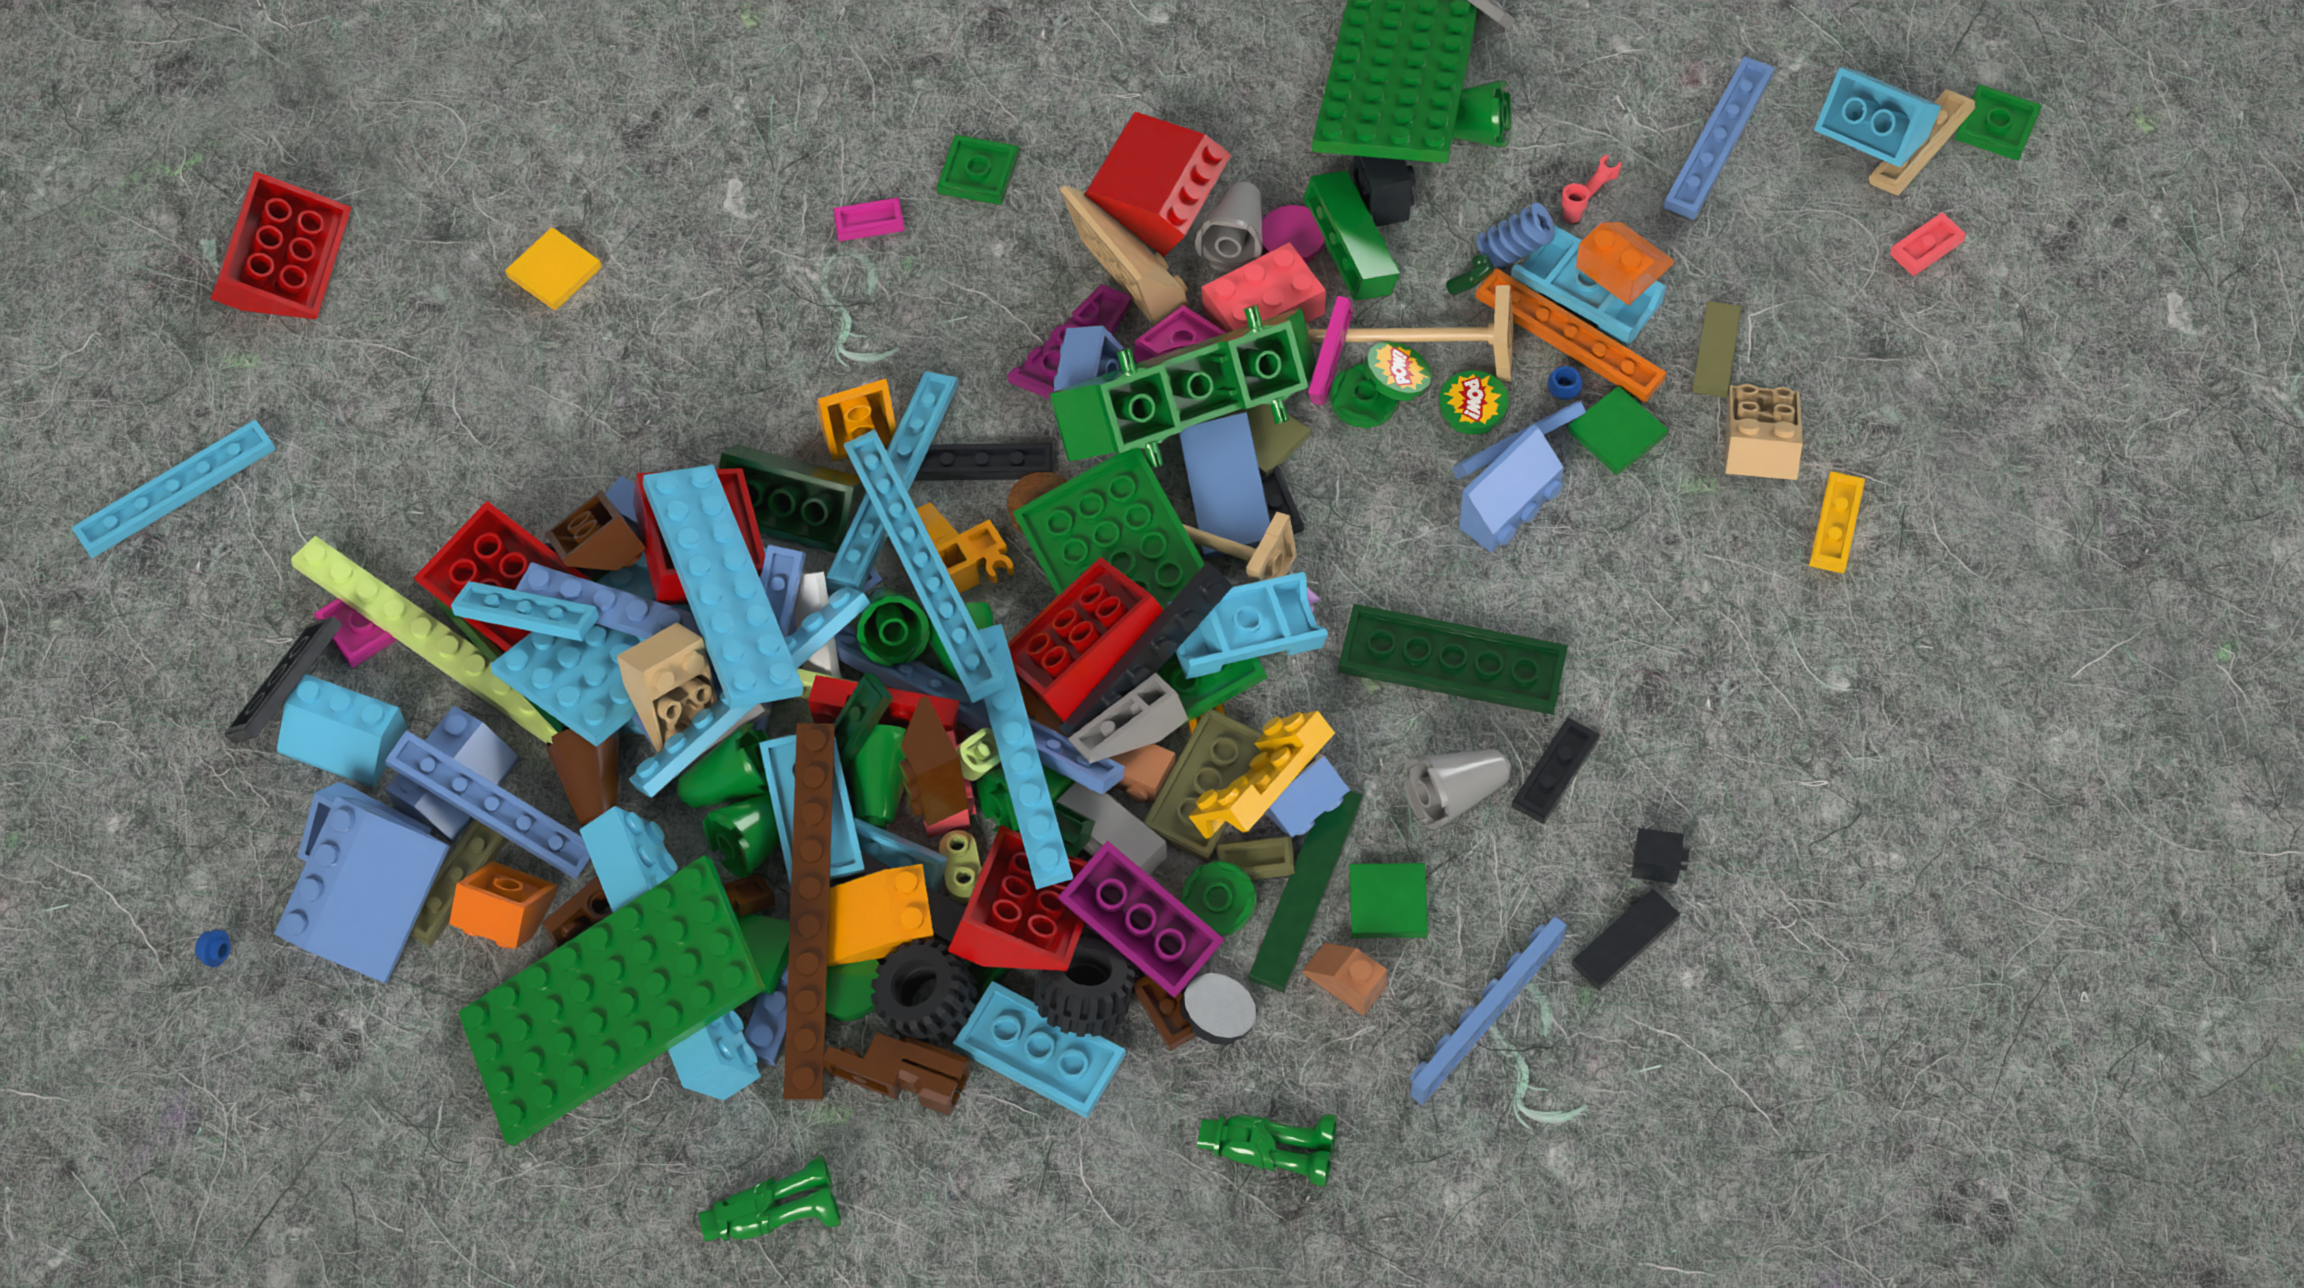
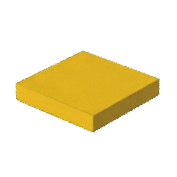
M551 227L515 260L505 272L509 279L556 311L602 268L599 259Z

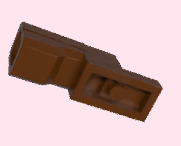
M876 1032L864 1059H862L858 1052L850 1048L841 1047L838 1050L828 1046L822 1058L826 1073L895 1100H897L901 1090L904 1089L917 1094L922 1106L949 1116L953 1113L960 1098V1094L954 1091L963 1092L971 1072L969 1058L910 1036L897 1040Z

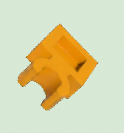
M990 519L959 534L976 560L977 568L986 564V573L990 582L993 584L998 582L994 570L999 567L1005 568L1009 575L1014 574L1011 559L1003 555L1007 553V545Z

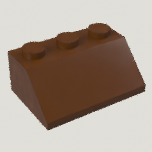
M602 490L545 533L561 560L568 567L618 571L623 566L629 567L636 563L642 556L641 552L646 549L631 526Z
M927 696L922 697L917 704L901 743L904 760L899 761V766L905 777L902 781L908 793V796H906L908 804L914 816L922 815L928 827L969 807L959 755Z

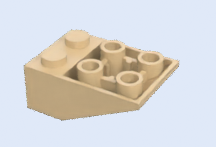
M1751 384L1729 385L1725 474L1797 480L1803 446L1800 391H1792L1786 387H1777L1775 389L1757 388Z
M678 622L617 655L624 687L657 753L664 748L665 742L671 736L683 732L692 724V719L698 712L710 708L717 702L703 638Z

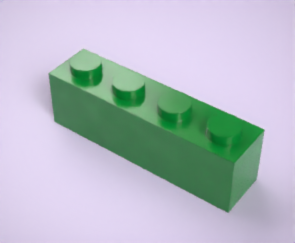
M1348 171L1311 176L1303 200L1310 210L1353 300L1358 301L1391 295L1394 285L1399 278L1398 264L1392 259L1387 250L1385 239L1379 234L1373 222L1372 214L1366 208L1360 196L1359 188L1353 183Z

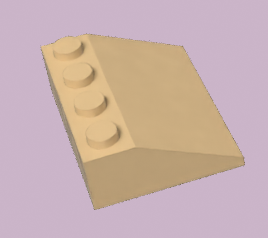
M1065 185L1059 189L1080 240L1127 295L1132 296L1133 303L1153 326L1157 325L1182 305L1187 308L1190 307L1185 295L1189 291L1187 286L1177 274L1174 277L1167 271L1169 266L1160 253L1152 254L1147 248L1149 247L1147 243L1086 197L1083 191Z

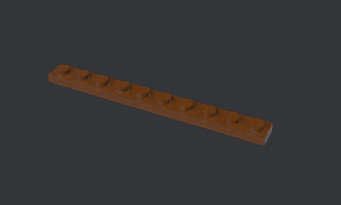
M797 723L784 1101H823L824 1064L822 1058L825 1054L835 724Z

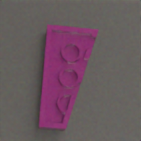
M1101 284L1072 312L1073 316L1063 326L1059 324L1050 333L1051 337L1040 348H1034L1027 355V360L1019 368L1015 367L1007 374L1008 382L1050 399L1048 393L1054 392V377L1058 372L1061 357L1060 347L1064 342L1066 328L1104 326L1113 336L1132 305V296Z

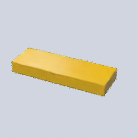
M1830 471L1809 566L1845 573L1865 478Z

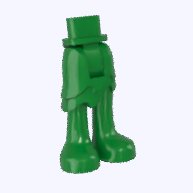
M1234 1115L1229 1117L1228 1120H1226L1225 1116H1220L1219 1120L1202 1118L1197 1148L1213 1150L1214 1156H1224L1232 1161L1252 1165L1262 1170L1267 1169L1274 1173V1167L1306 1176L1313 1185L1326 1188L1331 1169V1155H1333L1335 1146L1337 1115H1321L1314 1127L1289 1126L1272 1122L1267 1117ZM1275 1143L1306 1148L1316 1152L1304 1154L1276 1149Z
M820 1155L810 1159L803 1169L776 1181L774 1177H770L764 1182L760 1181L750 1188L729 1196L723 1202L720 1200L714 1202V1208L699 1212L698 1215L705 1242L721 1237L724 1242L729 1241L730 1237L736 1240L760 1237L764 1234L772 1233L775 1228L809 1217L818 1218L828 1228L840 1226L842 1224L841 1216L831 1190L833 1189V1183L824 1156ZM804 1191H815L807 1196L780 1205L779 1199Z

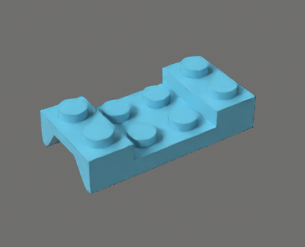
M1554 225V240L1548 245H1543L1539 250L1533 251L1523 265L1515 264L1511 271V277L1538 294L1546 295L1598 324L1600 332L1628 348L1663 303L1666 286L1655 281L1628 306L1576 268L1579 243L1582 240Z
M1304 572L1232 587L1176 650V654L1185 678L1189 679L1220 672L1222 665L1285 650H1287L1289 656L1323 647L1328 633L1326 628L1316 624L1307 600L1306 575Z

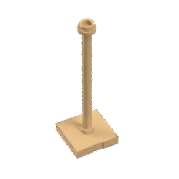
M1496 285L1494 323H1489L1488 327L1348 329L1344 343L1488 341V344L1494 347L1497 379L1501 382H1511L1514 324L1510 285ZM1306 323L1311 343H1323L1327 329H1310L1309 323Z
M1276 512L1256 549L1183 524L1193 543L1249 561L1246 567L1249 584L1286 576L1297 556L1290 516L1280 512Z

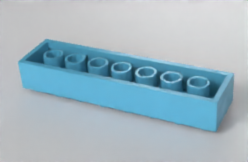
M614 806L580 829L613 913L674 875L678 870L675 860L667 853L663 843L665 836L659 825L653 821L650 822L633 812L630 813ZM733 1010L668 1050L683 1088L726 1100L761 1077L755 1064L757 1063V1056L754 1050L746 1043L742 1033L744 1029L742 1020Z

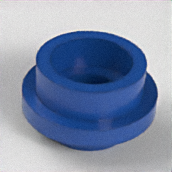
M1561 366L1555 369L1550 374L1547 383L1549 392L1554 397L1562 400H1569L1578 396L1583 385L1582 378L1577 370L1570 366ZM1566 383L1570 386H1562L1560 384Z
M219 929L202 933L195 946L197 958L204 965L210 967L221 965L227 959L231 950L228 934Z

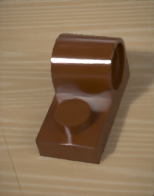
M598 876L542 922L548 937L558 948L566 941H570L578 936L587 923L593 926L613 913L611 910L607 914H598L601 909L610 906Z

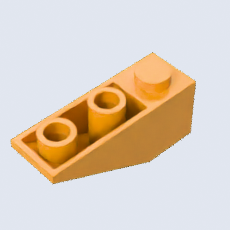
M931 502L917 508L916 510L958 593L960 594L980 584L977 562L957 531Z

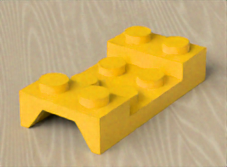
M1318 710L1303 714L1296 712L1285 718L1277 716L1268 721L1262 728L1264 733L1254 743L1261 753L1249 763L1251 768L1244 776L1235 779L1226 789L1217 791L1210 789L1197 799L1196 804L1198 806L1188 817L1206 839L1211 838L1225 821L1243 833L1248 832L1335 734Z

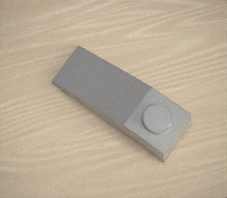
M1155 673L1069 737L1068 740L1089 763H1093L1159 742L1189 719L1177 692Z

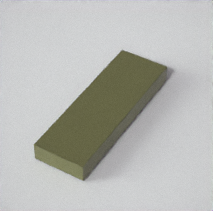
M1707 301L1692 393L1727 398L1741 306Z

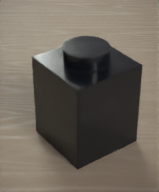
M1638 828L1631 878L1677 884L1680 870L1687 871L1689 849L1683 848L1684 834Z

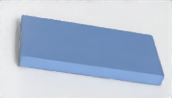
M1247 412L1184 428L1183 432H1180L1179 435L1198 529L1253 548L1258 547L1271 522ZM1202 546L1205 559L1226 555V553Z

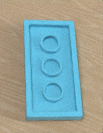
M796 734L759 742L790 888ZM836 739L834 742L830 880L865 872Z
M993 981L975 1007L974 1012L970 1015L969 1021L962 1028L953 1043L954 1050L1087 1119L1126 1056L1124 1048L1101 1036L1092 1037L1091 1034H1085V1037H1076V1033L1073 1032L1068 1034L1060 1032L1061 1028L1058 1026L1052 1028L1047 1024V1018H1041L1038 1013V1006H1035L1034 1002Z

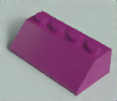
M1108 840L1057 898L1174 999L1195 977L1224 941L1219 934Z

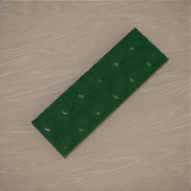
M1353 604L1338 665V673L1554 715L1568 645Z

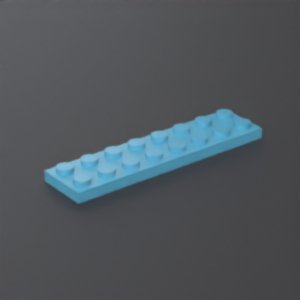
M714 465L644 475V490L730 709L802 696L804 686Z

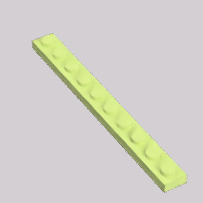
M314 536L291 558L295 569L341 599L351 608L357 610L361 615L373 621L381 629L388 631L394 638L545 743L547 741L552 743L551 737L557 734L554 728L522 694L492 674V662L473 644L317 536Z

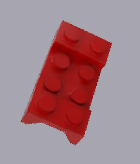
M815 675L808 699L813 722L817 724H833L858 685V682ZM886 688L893 699L877 724L905 728L907 731L920 698L927 696L945 731H954L956 744L963 743L965 731L956 730L959 700Z

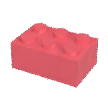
M1290 242L1202 286L1203 312L1212 324L1227 333L1248 326L1243 309L1252 305H1258L1262 321L1298 308H1302L1305 323L1325 314L1326 290Z

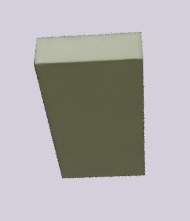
M1291 836L1217 844L1218 861L1222 860L1236 864L1248 874L1251 880L1295 874L1293 840Z

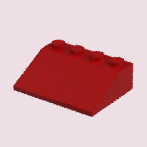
M1135 111L1084 192V195L1165 257L1187 234L1231 154L1206 134Z
M254 171L245 191L210 299L241 311L317 319L352 207Z
M715 469L760 578L765 560V552L743 469ZM661 472L636 473L633 506L641 540L646 547L644 553L655 601L666 605L689 604L643 487L644 475Z
M488 501L472 515L413 578L451 610V604L468 581L516 590L531 562L589 580L588 577L576 568L566 566L558 554ZM461 617L505 652L532 632Z
M1100 557L1007 643L1017 679L1052 713L1065 722L1164 610L1149 592Z
M1000 825L948 952L986 967L1067 971L1085 923L1057 899L1073 879L1036 890L1021 833ZM1067 854L1074 879L1088 862L1077 857L1073 858Z

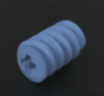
M1532 203L1531 210L1523 208L1520 211V216L1512 214L1509 217V222L1502 220L1499 222L1498 228L1491 226L1488 228L1487 233L1480 232L1477 235L1478 248L1481 254L1489 256L1490 264H1493V267L1504 269L1510 263L1517 262L1521 257L1528 256L1532 251H1537L1543 245H1548L1554 240L1555 231L1552 218L1541 204Z

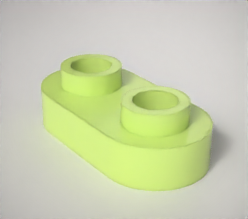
M982 728L955 749L960 758L963 778L971 781L979 779L1001 762L991 728Z
M954 830L947 833L941 839L939 852L948 857L944 872L948 894L956 902L967 903L981 871V865L974 837L966 831ZM960 843L964 845L961 850L952 849L954 844ZM964 876L971 878V880L965 884L958 882V880Z

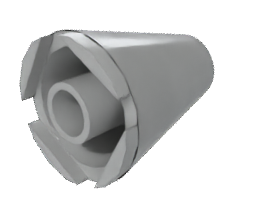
M1237 182L1233 184L1197 231L1195 239L1197 253L1200 257L1203 254L1210 261L1209 265L1214 269L1230 273L1259 258L1262 254V196L1259 189L1251 183Z
M1496 749L1417 756L1409 759L1404 765V770L1409 769V779L1404 780V788L1408 802L1419 820L1426 818L1431 823L1426 826L1427 828L1439 829L1505 785L1511 773V766L1508 758Z

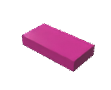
M899 197L833 208L839 242L905 231Z

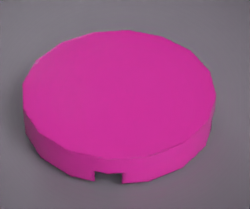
M1287 205L1278 207L1268 213L1262 221V251L1264 254L1290 242L1303 261L1308 264L1314 260V256L1318 255L1319 252L1321 254L1325 247V240L1310 210L1304 206Z

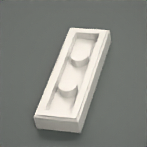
M824 571L802 573L794 605L797 630L802 627L801 624L807 616L819 612L829 603ZM834 636L802 664L803 670L841 678Z

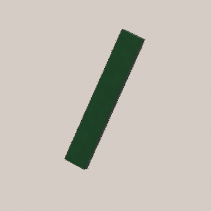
M1353 791L1347 792L1342 796L1344 800L1338 807L1329 812L1324 811L1314 819L1315 824L1308 831L1295 862V874H1290L1250 971L1249 981L1285 993L1363 802L1362 794Z

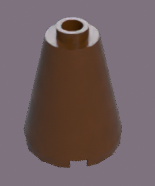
M572 729L552 736V743L548 741L546 743L547 752L578 822L584 827L612 807H617L619 730L615 731L597 747Z

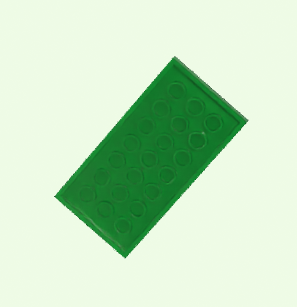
M1347 0L1312 139V152L1449 163L1478 8L1467 0Z
M1140 448L1118 453L1013 511L1019 526L1057 596L1102 557L1149 592L1164 610L1167 602L1172 601L1204 566L1202 558ZM1176 651L1156 672L1177 692L1189 719L1185 723L1268 678L1258 658L1254 657L1224 664L1220 672L1186 679Z
M703 855L460 1010L458 1014L505 1143L516 1146L766 988L711 858Z

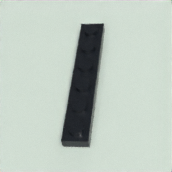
M1206 562L1059 729L1066 736L1071 737L1155 674L1233 586L1213 566Z

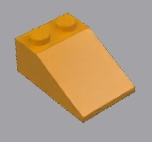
M886 379L817 400L820 427L832 461L849 457L843 444L875 429L883 446L890 444L897 430Z
M922 864L885 869L830 888L827 967L884 958L889 952L892 954L898 952L897 946L902 943L911 946L912 940L920 939L923 943L927 939L934 940Z

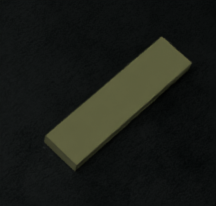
M475 819L441 865L409 936L431 948L450 921L457 883L491 861H494L509 839Z

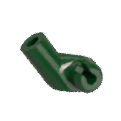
M1482 254L1473 257L1471 263L1474 269L1447 280L1446 288L1448 292L1453 296L1474 288L1490 276L1493 271V264H1490L1488 255Z

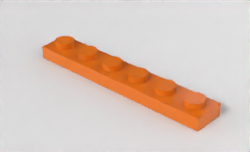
M1498 268L1476 290V299L1495 310L1496 285H1510L1513 322L1615 385L1620 386L1623 390L1644 403L1648 401L1666 379L1667 372Z

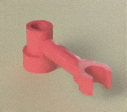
M1604 155L1600 159L1596 173L1584 186L1573 183L1563 189L1561 205L1563 207L1562 219L1565 222L1575 224L1581 220L1583 211L1588 206L1589 199L1604 183L1619 176L1621 162L1616 167L1609 168L1606 166L1609 155Z

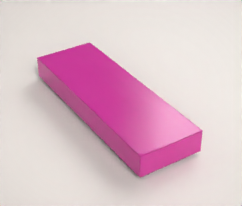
M1337 296L1308 390L1310 400L1314 404L1323 406L1329 394L1354 312L1349 298Z

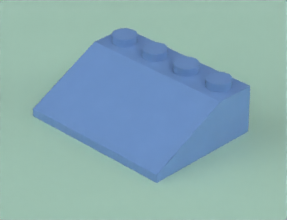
M336 796L274 934L303 950L381 982L388 983L450 845L358 798Z

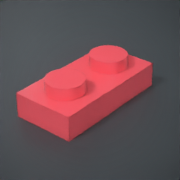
M1942 212L1892 246L1890 255L1914 277L1963 243L1966 233Z

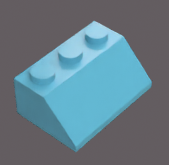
M1839 67L1814 131L1897 167H1902L1929 138L1942 106L1860 71Z
M304 674L284 704L277 752L375 788L387 767L385 765L386 758L409 727L399 707Z

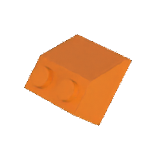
M1602 222L1579 243L1576 268L1629 306L1674 264V260L1622 222Z
M491 861L457 883L449 924L461 928L465 934L491 939L500 947L517 949L534 937L557 893L558 884Z

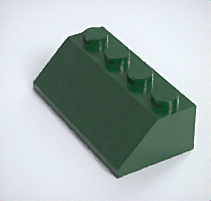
M738 444L721 452L719 469H743L759 533L838 553L864 498L865 488L859 476Z

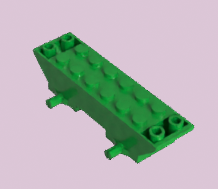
M1258 305L1246 307L1243 310L1248 326L1136 364L1131 348L1118 350L1116 354L1118 355L1121 369L1048 393L1068 461L1110 453H1122L1134 448H1144L1149 466L1155 468L1164 464L1158 444L1168 436L1183 432V429L1238 409H1249L1260 404H1270L1275 424L1288 421L1289 418L1283 400L1295 392L1309 388L1308 383L1312 380L1317 364L1302 308L1262 321Z

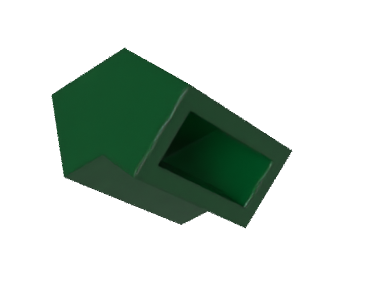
M1054 802L1052 804L1066 854L1075 858L1089 842L1095 821L1059 802Z

